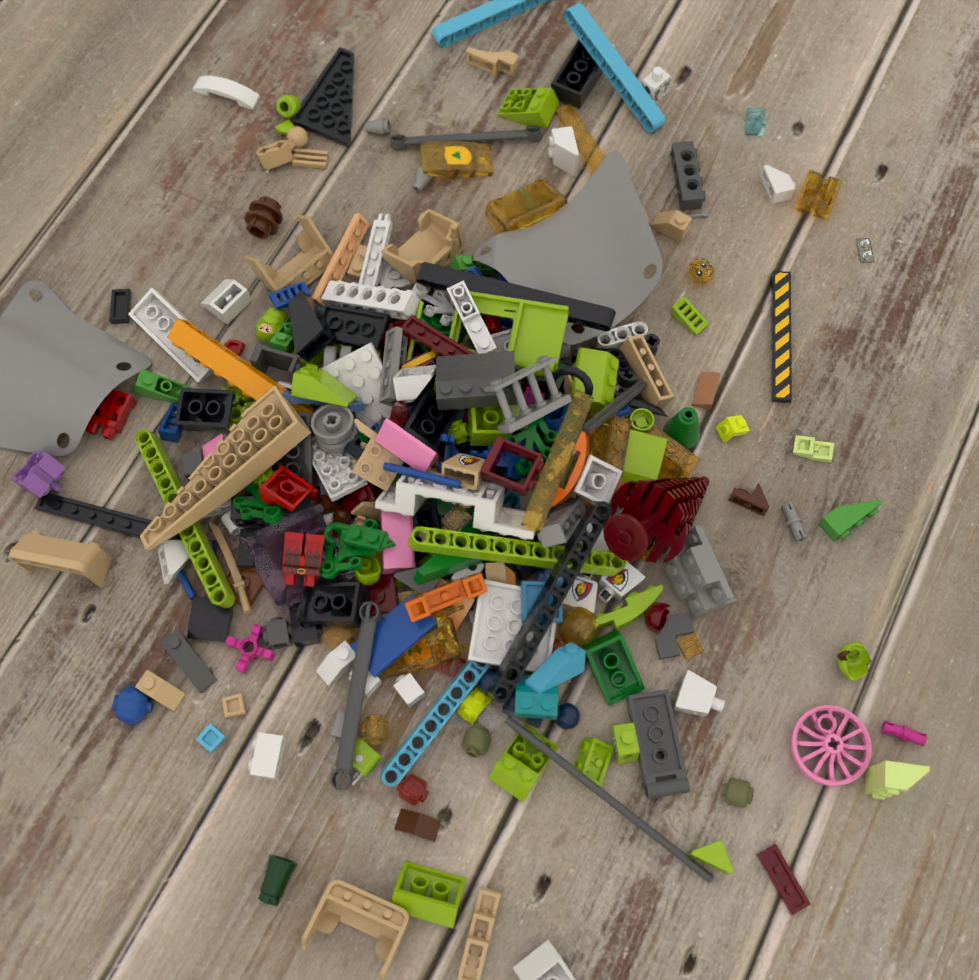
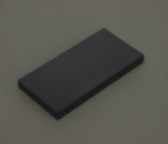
M329 304L324 305L321 313L335 337L331 342L360 348L372 342L376 351H380L392 319L387 314Z

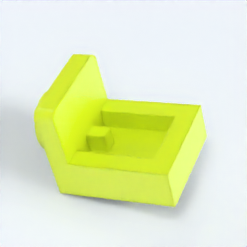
M742 415L726 417L716 426V430L723 442H727L734 436L746 435L750 431Z
M476 687L463 700L457 713L473 725L478 716L491 703L492 699Z

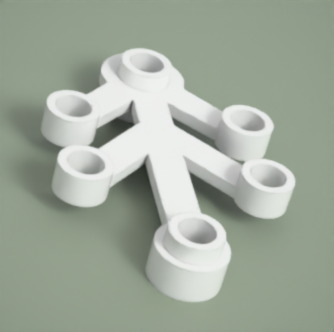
M421 284L414 285L412 291L417 294L420 300L424 299L437 306L426 305L423 313L428 317H433L435 313L443 314L440 318V323L444 326H449L453 322L455 306L452 300L449 303L444 293L438 290L431 297L427 295L428 290L425 286Z

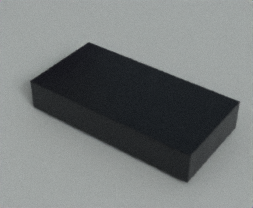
M130 289L112 290L109 320L111 324L129 323Z

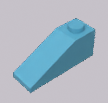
M572 642L556 649L526 680L525 685L541 694L583 673L586 651Z

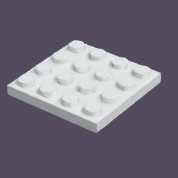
M372 342L321 368L358 395L356 401L364 403L365 407L364 411L355 412L356 419L369 428L376 423L380 424L383 417L391 419L399 415L397 408L379 403L383 363Z
M484 580L488 592L477 597L467 660L500 666L524 623L521 622V586ZM551 623L525 671L534 673L552 654L556 623ZM532 631L527 634V636H526V640H527V641L532 640V638H533V632H532ZM520 650V651L517 652V654H516V659H517V660H519V659L522 658V656H523V651H522V650Z

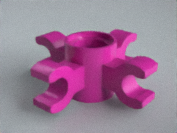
M254 623L250 637L238 640L228 636L225 641L227 646L238 649L242 653L235 668L241 673L246 674L250 660L256 659L258 656L272 661L275 653L273 651L261 648L258 644L263 634L261 625ZM253 644L254 650L246 653L247 646Z

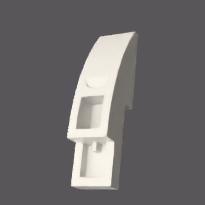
M464 280L447 288L450 298L478 354L497 351V347Z

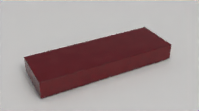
M776 844L756 854L790 915H794L811 905Z

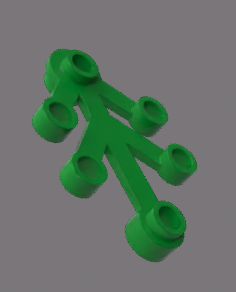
M531 404L528 406V408H532L535 405ZM543 416L529 423L528 429L505 438L506 440H512L516 444L525 439L524 447L531 450L534 443L540 454H542L543 460L548 461L553 457L554 453L552 449L546 448L536 431L537 425L544 434L543 438L547 443L554 442L557 439V434L548 428ZM525 459L519 460L515 464V472L519 476H526L532 468V463Z
M253 481L244 489L246 492L252 493L256 500L245 499L244 497L233 499L234 508L241 509L240 515L243 520L257 517L263 518V521L266 523L276 524L283 518L281 511L284 507L279 504L270 506L271 504L265 503L260 497V492H258V484H253ZM250 507L263 509V511L252 510V508Z
M367 519L363 524L364 527L380 530L376 520ZM337 530L339 534V554L334 558L333 549H335L336 543L333 538L329 537L332 543L328 546L327 544L329 543L324 540L325 561L320 566V575L326 579H333L340 571L360 570L363 563L359 556H373L376 554V551H367V549L346 545L341 540V531ZM351 558L349 562L341 563L344 559Z

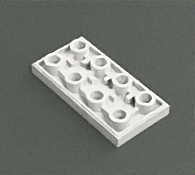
M313 435L312 464L332 502L367 485L365 479L352 472L355 464L350 462L354 459L352 455L347 452L340 454L324 452L319 448L315 435Z

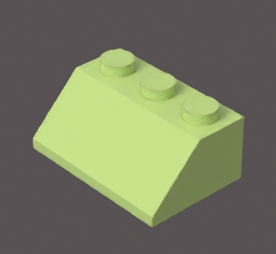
M886 760L875 764L865 770V794L872 795L873 799L885 800V797L892 798V795H899L900 792L912 787L930 771V767Z

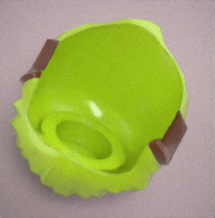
M856 641L842 647L838 654V666L846 678L850 679V681H855L864 677L869 671L867 665L871 662V658L862 643Z

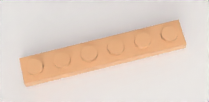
M360 213L354 214L311 297L320 308H323L326 304L321 297L329 281H342L358 245L370 226Z

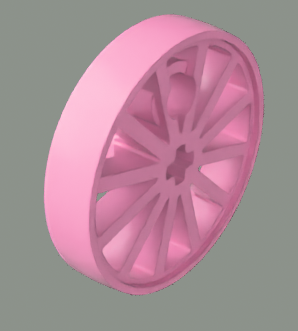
M823 705L810 709L797 720L790 735V752L795 765L804 776L821 785L842 786L851 783L865 772L871 760L872 745L866 727L857 716L838 706ZM817 713H825L818 718L816 716ZM832 713L842 717L838 726ZM806 718H810L818 734L803 725ZM821 720H825L828 723V730L821 727ZM849 721L856 730L840 738L841 731L846 722ZM798 731H801L817 742L798 741ZM859 734L862 745L843 743V741ZM828 743L834 744V748L829 747ZM797 747L819 749L800 758ZM845 750L862 751L861 762L849 755ZM822 753L811 772L804 762ZM842 758L857 767V770L852 775L847 770ZM827 759V779H823L818 776V772ZM834 761L838 766L840 772L842 773L844 780H835Z

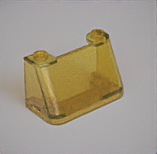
M537 179L525 187L496 200H491L488 202L485 210L487 218L496 232L500 234L524 228L557 212L568 202L565 196L548 181Z

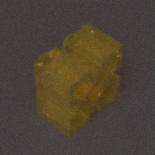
M808 170L794 209L807 213L809 210L815 212L814 216L827 220L833 209L842 180L830 176L828 179L821 177V173Z

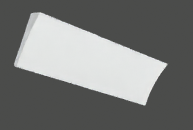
M151 288L128 315L198 383L202 384L214 370L202 366L197 358L189 357L186 355L187 351L172 345L173 342L167 338L177 318L188 319L160 292Z

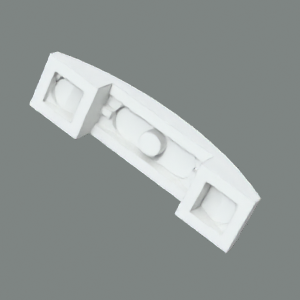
M200 76L193 87L194 92L207 96L210 93L236 100L239 106L254 110L260 99L259 94L246 86L217 76Z

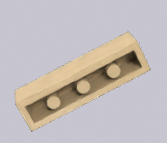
M643 334L628 337L619 347V350L623 352L636 375L635 382L641 379L647 384L640 393L643 400L661 409L665 408L674 398V395Z

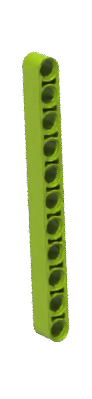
M141 429L136 433L135 441L165 505L168 502L172 503L178 494L176 492L182 484L160 438L147 429ZM198 520L181 531L179 535L210 601L220 607L229 608L235 602V595Z
M416 527L407 540L409 548L414 551L554 569L558 561L554 554L560 558L566 547L554 545L544 548L540 542L429 527ZM414 536L421 537L423 542L417 541ZM435 539H440L443 545L438 544ZM455 541L460 542L463 547H458ZM475 544L481 545L483 550L478 549ZM495 546L501 548L502 553L498 552ZM515 549H518L522 555L517 554ZM591 550L580 572L615 576L625 568L626 560L620 559L612 552ZM535 552H538L541 558L537 557ZM572 559L567 561L568 569L573 565Z

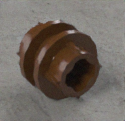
M266 196L252 201L249 206L250 211L246 212L244 217L245 222L248 224L246 230L254 237L260 239H267L269 235L276 234L279 229L278 224H281L283 220V215L280 212L282 206L276 200Z

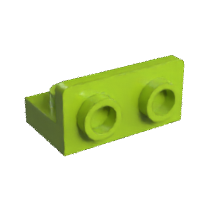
M584 737L579 745V753L573 766L601 787L614 747L596 738Z

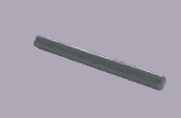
M641 379L635 382L585 422L582 430L587 434H591L640 394L647 386L646 382H643Z

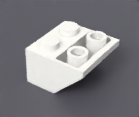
M225 279L200 304L228 325L252 300L248 289L234 279Z

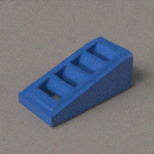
M303 281L269 294V298L275 309L278 310L289 307L288 302L301 290L310 297L311 292Z
M171 403L158 433L161 440L178 443L183 429L175 425L176 413L174 411L177 412L178 407L176 403Z

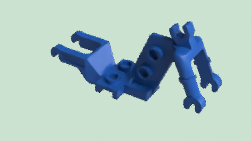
M440 434V441L445 443L444 461L460 452L455 447L454 435ZM525 439L517 444L524 447ZM489 445L488 450H482V453L481 451H469V454L466 455H477L486 460L493 445ZM533 445L532 450L540 453L537 447ZM546 446V448L552 449L554 455H560L563 452V448ZM504 451L497 467H505L504 477L516 479L523 477L519 476L514 469L515 464L522 458ZM438 462V469L442 470L443 462ZM558 474L554 480H559L562 474Z

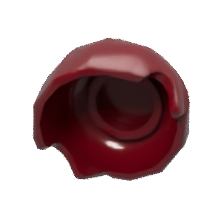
M655 602L647 608L645 624L650 631L659 632L664 627L666 616L669 614V610L666 607H670L669 604Z

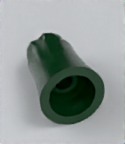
M269 854L267 869L258 899L266 904L278 906L298 863Z

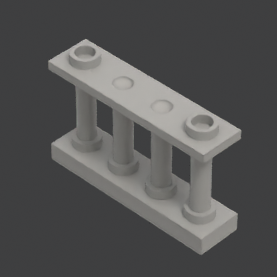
M541 356L536 359L537 362L503 379H494L490 381L489 386L483 388L484 392H495L505 417L504 422L497 426L500 433H512L572 401L570 394L558 392L549 367L550 364L558 361L557 357ZM540 369L543 371L551 393L548 400H543L534 372ZM526 376L536 402L532 408H528L518 381ZM510 384L520 408L519 415L512 416L503 388Z

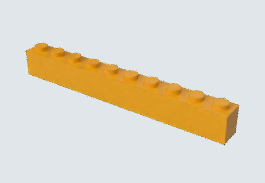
M176 319L167 336L173 342L172 345L187 351L186 355L189 357L197 358L202 366L214 370L213 373L220 378L228 380L227 383L230 386L241 389V393L246 397L257 401L273 386H276L282 394L284 391H288L188 320ZM289 402L295 410L311 412V419L317 411L309 404H293Z

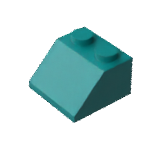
M522 675L516 686L514 717L556 720L558 716V685L539 694L525 685L526 680L530 676Z

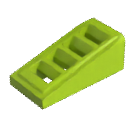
M684 296L671 307L670 314L695 336L709 325L707 320ZM699 321L700 324L695 328L694 325Z

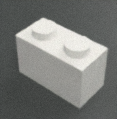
M258 732V737L254 738L252 749L255 750L254 755L248 763V771H250L251 776L278 780L286 744L284 736Z

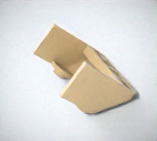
M299 214L295 216L305 230L298 237L297 241L302 251L278 271H275L270 265H261L256 258L247 255L244 257L258 279L272 292L303 281L308 286L323 274L334 254L310 217Z
M37 531L26 533L9 552L8 559L27 573L31 574L34 566L83 575L101 588L103 587L112 559L97 543L88 542V544L53 538L43 536V533Z
M342 880L330 882L302 936V949L306 951L315 931L323 934L332 933L340 921L379 939L376 944L375 953L378 959L385 962L379 980H385L408 925L409 915L407 911Z

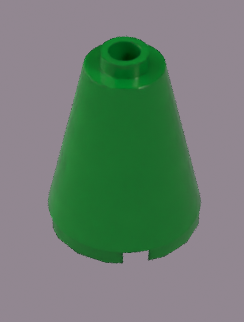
M685 407L665 423L662 431L663 438L668 439L667 444L671 449L688 451L697 445L700 439L698 414L693 408Z

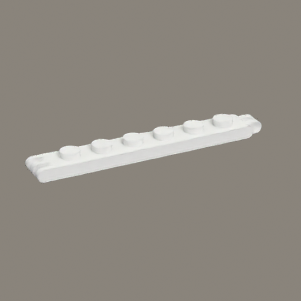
M380 213L378 220H374L359 285L369 284L378 287L384 263L381 251L388 245L393 226L390 214H386L384 218V214Z

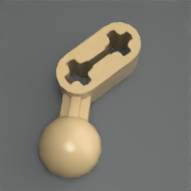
M295 126L289 129L287 141L280 140L259 148L256 154L263 168L272 169L290 162L293 159L291 151L294 148L304 147L308 141V134L304 128Z

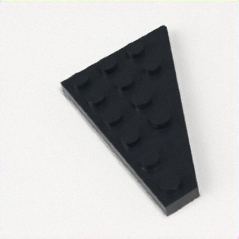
M341 47L338 48L301 103L298 113L291 118L293 125L300 126L346 147L351 145L354 52Z

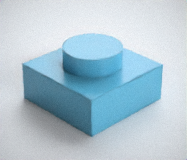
M210 723L196 740L213 754L227 737Z

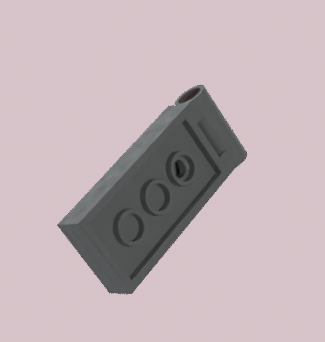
M669 690L628 695L626 703L630 722H634L640 751L638 762L646 798L652 799L689 793L690 786ZM656 754H662V759H658Z

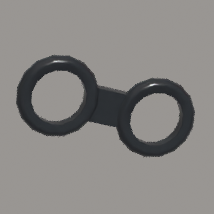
M515 365V372L523 369V367ZM564 366L552 372L555 384L557 379L564 375L575 376L584 384L585 393L580 397L571 398L572 401L567 405L581 406L589 401L593 395V384L591 378L584 371L577 367ZM526 376V377H524V379L526 380L528 386L530 387L529 382H528V379H527V376ZM535 376L540 391L546 393L545 397H549L551 393L545 376Z

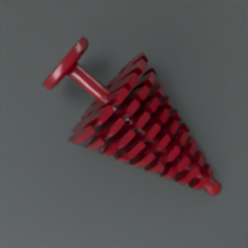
M705 476L682 477L677 479L639 480L638 483L630 481L623 484L613 494L610 505L612 513L605 522L603 529L604 540L610 551L622 560L634 561L641 558L646 550L648 551L652 548L645 561L656 563L662 554L664 555L671 547L663 562L672 560L683 549L707 491V486L710 483L709 479ZM619 507L620 510L623 508L622 512L616 515Z

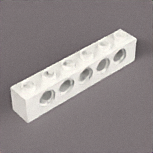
M330 280L321 297L329 305L387 314L391 318L407 320L411 315L416 316L419 301H421L417 294L411 290L402 291L397 288L388 289L383 286L374 287L369 284L359 285L355 282L345 283L341 280Z

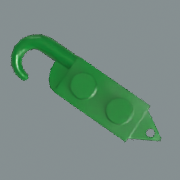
M333 522L323 531V535H325L324 540L329 544L332 543V540L328 537L329 533L332 530L342 531L341 540L349 546L380 553L384 549L396 546L388 537L389 534L386 531L355 524L349 525Z

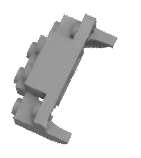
M702 526L693 527L687 536L682 551L672 560H669L665 566L680 600L686 601L695 617L723 609L736 602V599ZM710 588L712 594L708 593L704 589Z

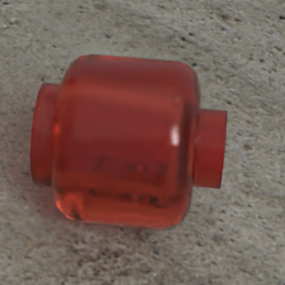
M415 774L405 775L397 787V791H399L398 796L412 806H416L419 802L424 803L429 794V791L426 790L428 784Z

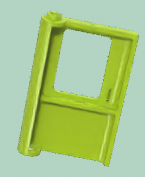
M469 291L480 314L513 319L507 351H514L515 365L525 368L537 362V358L548 355V357H557L558 361L549 365L551 372L558 368L569 316V306ZM455 308L449 338L458 343L463 323ZM468 349L473 353L478 354L477 350ZM542 369L534 372L535 376H544Z

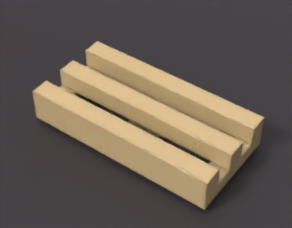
M294 148L292 166L326 169L329 156L328 151Z

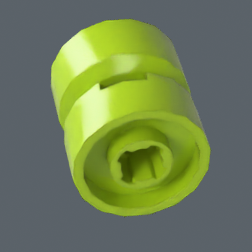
M639 408L634 410L629 420L630 429L651 434L655 421L654 415L648 409Z

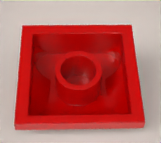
M282 465L260 486L258 492H260V497L265 503H277L293 512L314 490V486Z

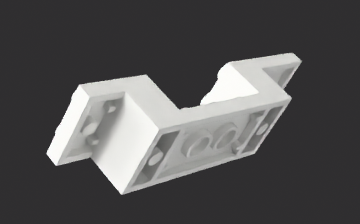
M427 471L428 473H432V474H436V475H440V476H441V473H439V472ZM402 475L396 482V486L390 485L388 491L384 490L375 501V508L382 509L384 512L401 513L404 516H414L425 498L433 497L445 502L454 501L465 506L474 505L473 528L484 532H498L505 536H518L525 540L534 538L542 518V514L503 507L505 488L486 481H482L478 490L475 491L463 487L458 489Z

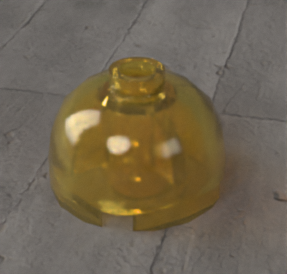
M582 607L567 609L563 614V622L558 625L560 638L566 644L572 642L580 648L589 646L596 639L600 630V625L596 622V616L588 609Z

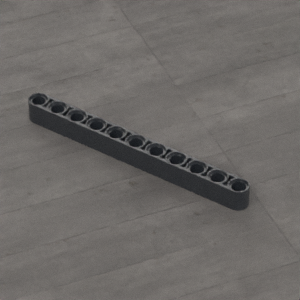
M428 262L422 263L416 279L423 286L448 292L447 288L464 280L468 290L472 292L569 306L567 322L601 331L611 330L616 311L609 307Z
M593 501L588 505L488 686V694L495 701L505 703L513 694L601 534L605 522L612 513V508L608 502ZM599 505L602 507L600 515L597 514V507ZM589 523H591L593 527L590 533H588L587 531V525ZM582 541L583 547L578 551L577 543ZM572 559L573 565L568 569L567 561ZM559 577H562L563 584L558 587L557 580ZM552 595L553 602L548 605L547 598ZM540 613H542L543 620L540 623H537L536 618ZM532 631L533 638L532 640L527 641L526 636L529 632ZM522 650L523 656L521 659L517 660L516 654L518 651ZM509 669H513L512 676L506 678V672ZM502 687V694L500 696H496V690Z

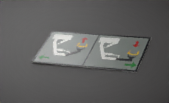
M870 238L856 239L861 263L874 262Z

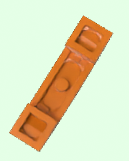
M581 431L574 450L580 453V456L566 488L563 489L557 486L550 505L553 507H559L573 494L589 456V438L583 431Z
M479 572L433 588L408 600L404 604L411 622H415L430 616L432 612L467 598L472 599L488 592L482 573Z

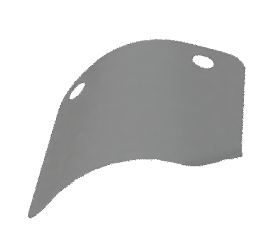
M615 150L609 152L604 157L594 175L583 189L557 212L529 227L494 235L473 256L474 261H479L496 269L509 283L614 309L616 315L612 327L624 320L647 298L660 280L663 268L660 251L623 156ZM485 247L491 248L488 254H480ZM650 264L656 265L655 275L650 279H646L644 277L645 268ZM567 322L563 342L575 345L606 331L583 326L585 329L583 333H575L571 329L573 323Z
M38 280L26 282L21 286L0 317V447L31 453L39 450L48 453L50 456H65L71 453L80 443L91 417L104 398L124 380L139 373L141 368L144 370L151 365L150 358L74 314L45 283ZM33 289L41 291L43 296L41 301H33L29 296L30 291ZM123 362L131 364V368L127 371L118 370L116 366ZM61 433H67L70 438L69 445L66 448H60L57 444V438Z

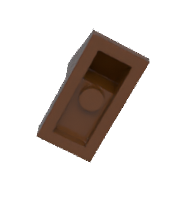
M759 483L756 485L752 495L744 489L734 488L728 501L762 516L769 509V504Z

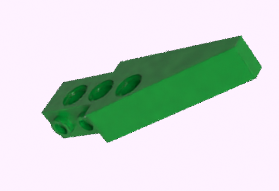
M471 522L459 531L492 536L494 533L473 528ZM455 541L458 547H463L460 542ZM475 544L478 549L483 550L481 545ZM434 554L417 570L413 580L418 585L488 560Z

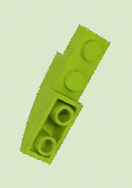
M653 584L646 587L643 592H632L624 600L623 604L625 607L620 605L613 608L610 613L604 614V612L594 615L590 623L592 630L596 631L612 625L613 630H620L644 615L652 603L656 602L663 590V585L656 586Z

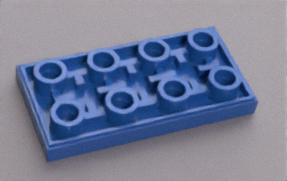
M411 594L376 624L369 671L375 678L439 625L432 615L411 622L404 603L416 597L414 594ZM358 639L350 645L355 653Z

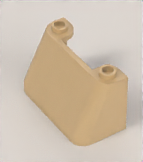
M427 209L419 216V230L399 249L396 245L389 244L381 251L384 260L413 286L419 284L416 279L423 262L448 267L455 255H461L464 250L460 223L430 209Z

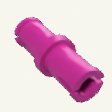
M887 720L883 722L881 733L897 737L902 742L906 740L924 747L927 734L909 729L907 725L900 726Z

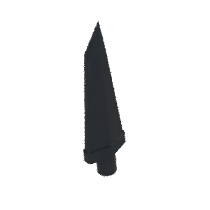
M621 388L618 391L615 390L614 398H617L625 390ZM637 396L627 403L629 407L648 409L653 414L668 417L661 408Z

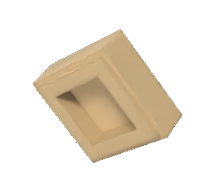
M242 693L222 698L226 719L246 714Z

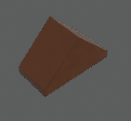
M401 809L395 830L435 842L441 821L419 812Z

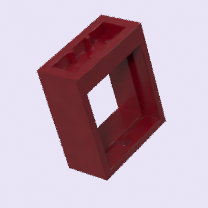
M497 436L480 472L483 479L527 496L528 492H532L536 484L534 479L537 473L541 474L545 463L543 462L542 454ZM504 451L534 463L524 485L494 474Z

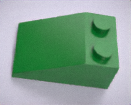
M617 629L580 646L586 651V661L608 705L645 689L623 634Z

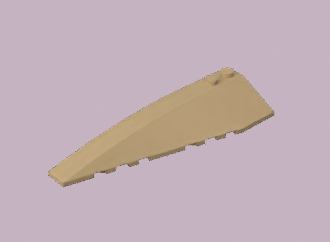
M273 386L241 415L243 418L237 425L234 423L229 429L231 431L230 434L216 444L217 447L214 453H209L190 475L188 484L185 487L181 486L176 492L178 495L172 503L168 502L164 506L161 516H156L143 531L140 538L147 551L167 541L218 508L264 473L311 433L303 419L276 386Z

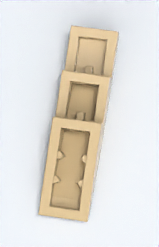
M480 887L457 980H480L501 896L499 891Z

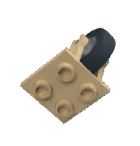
M372 437L368 444L361 442L360 446L348 442L344 448L345 452L353 456L350 461L355 464L352 472L385 491H388L397 473L383 470L384 463L388 462L402 466L404 462L378 444Z

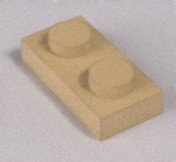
M358 245L347 272L348 277L360 279L368 246Z

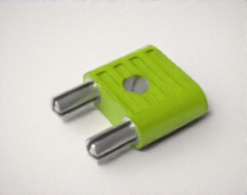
M357 736L352 764L358 771L353 776L354 782L352 786H355L363 776L366 777L382 759L359 736Z

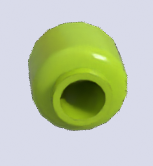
M283 95L277 100V111L282 117L291 118L300 110L301 102L294 95Z

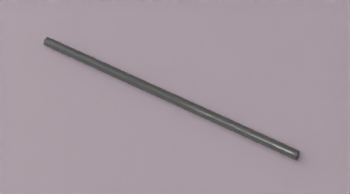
M508 716L504 722L703 879L709 883L713 880L714 875L512 717Z

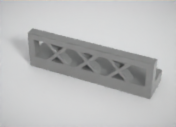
M398 326L386 332L379 403L397 409L401 401L396 400L393 377L402 369V365L406 364L408 337L402 335L403 328Z

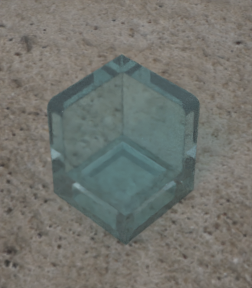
M765 108L747 109L744 118L747 136H763L766 127Z

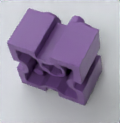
M35 450L23 468H20L11 478L13 482L25 491L41 498L48 494L51 489L55 492L61 490L62 487L55 481H58L63 476V470L66 467L48 453Z

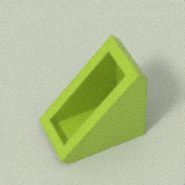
M722 840L689 852L688 856L727 875L732 874L734 871Z

